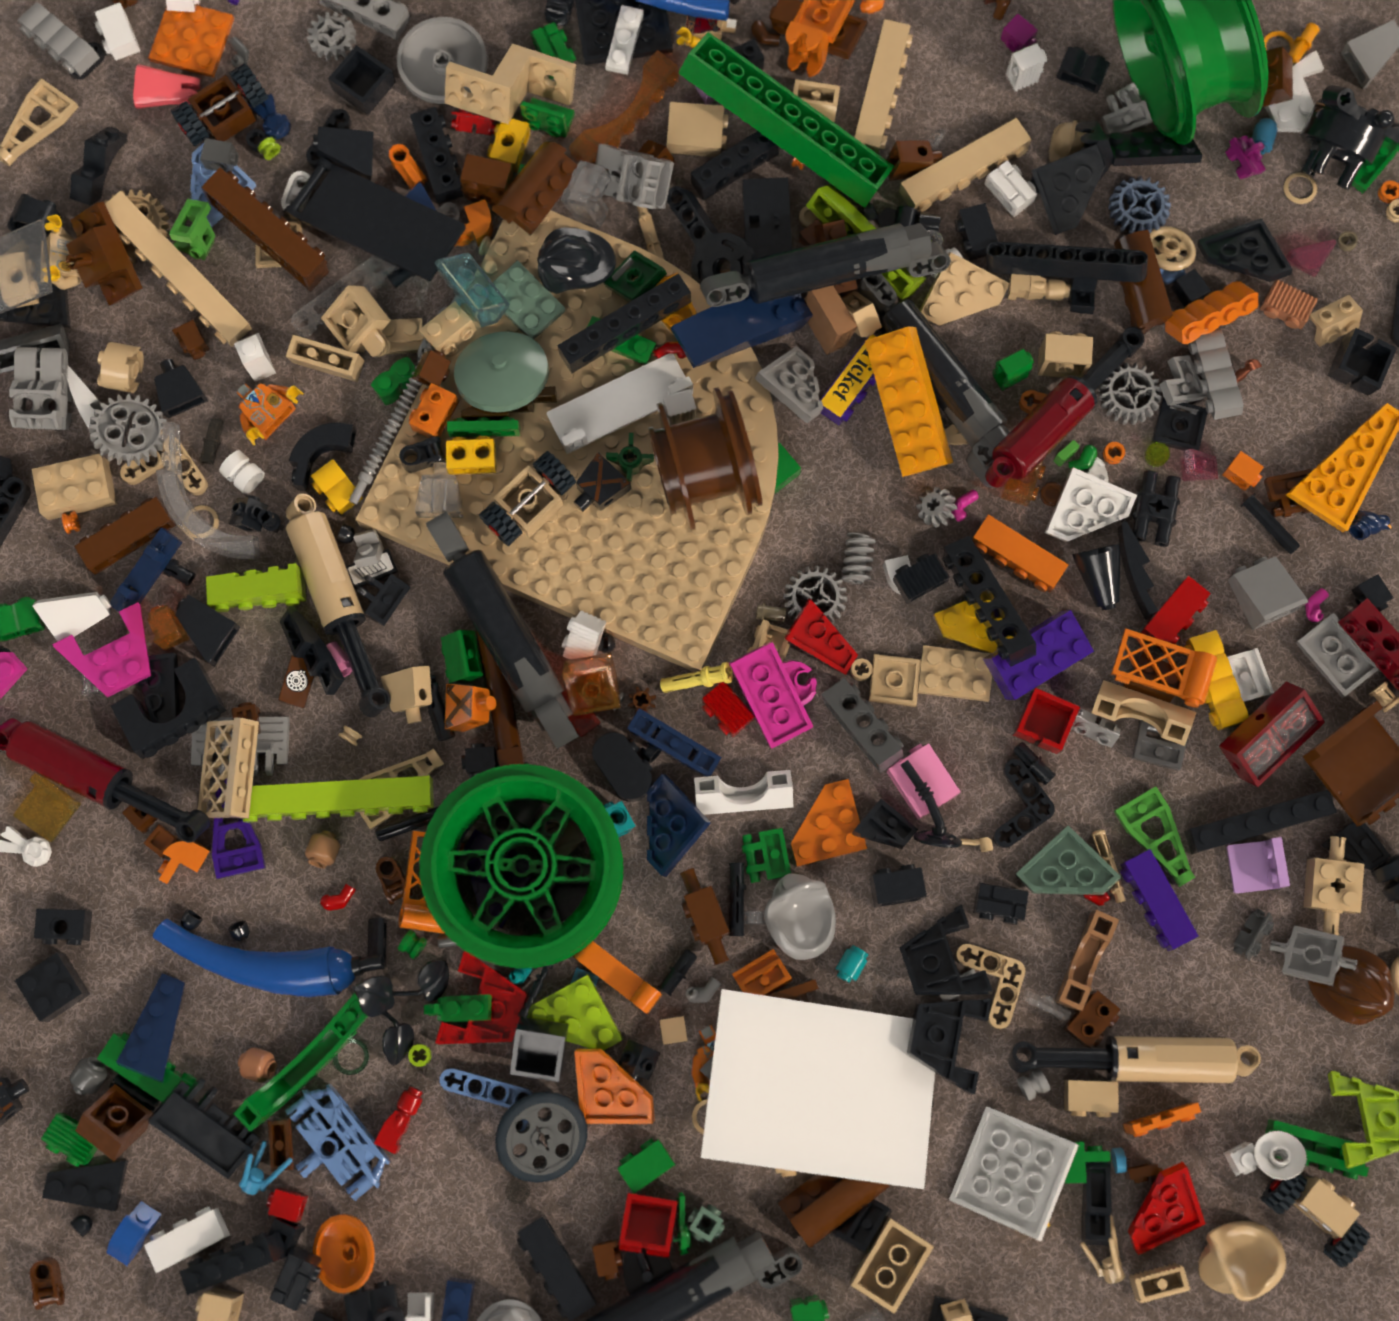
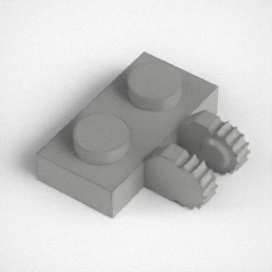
M1126 89L1119 92L1120 99L1125 108L1119 110L1116 99L1112 94L1106 97L1108 107L1112 112L1101 117L1106 134L1113 132L1126 133L1152 122L1145 100L1132 104Z

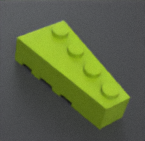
M296 563L288 564V569H282L278 566L268 567V571L264 573L253 569L244 572V576H239V573L234 572L206 577L207 605L217 612H227L229 608L238 607L239 610H251L253 606L262 605L263 608H274L276 604L286 603V606H298L300 602L306 601V582L301 568Z

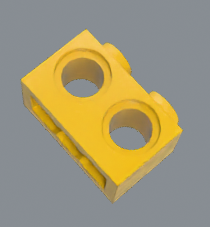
M478 436L473 440L455 437L452 438V441H446V468L449 475L497 473L494 439H490L488 436ZM482 450L489 451L488 456L485 458H479L477 455ZM456 452H465V456L463 458H454Z

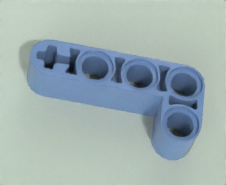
M456 1068L446 1069L440 1076V1084L447 1091L507 1107L508 1109L517 1102V1097L520 1093L533 1094L532 1090ZM455 1073L456 1079L465 1080L464 1091L461 1090L462 1084L454 1083L452 1086H449L450 1081L446 1080L447 1076H452ZM474 1079H478L482 1083V1089L479 1093H473L470 1089V1083ZM497 1086H502L506 1090V1096L503 1100H498L494 1097L493 1092ZM522 1119L523 1127L520 1131H523L527 1128V1120Z

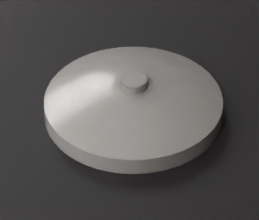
M435 17L418 23L404 36L397 53V66L404 85L416 97L434 104H445L446 66L449 62L483 73L487 72L488 57L481 36L472 26L456 18ZM464 87L466 91L472 93L470 88Z

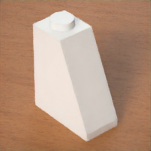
M259 332L234 343L242 364L254 382L276 374Z
M98 592L42 599L33 604V608L57 642L70 635L75 637L109 616L111 612L109 608L112 607L106 596H100Z

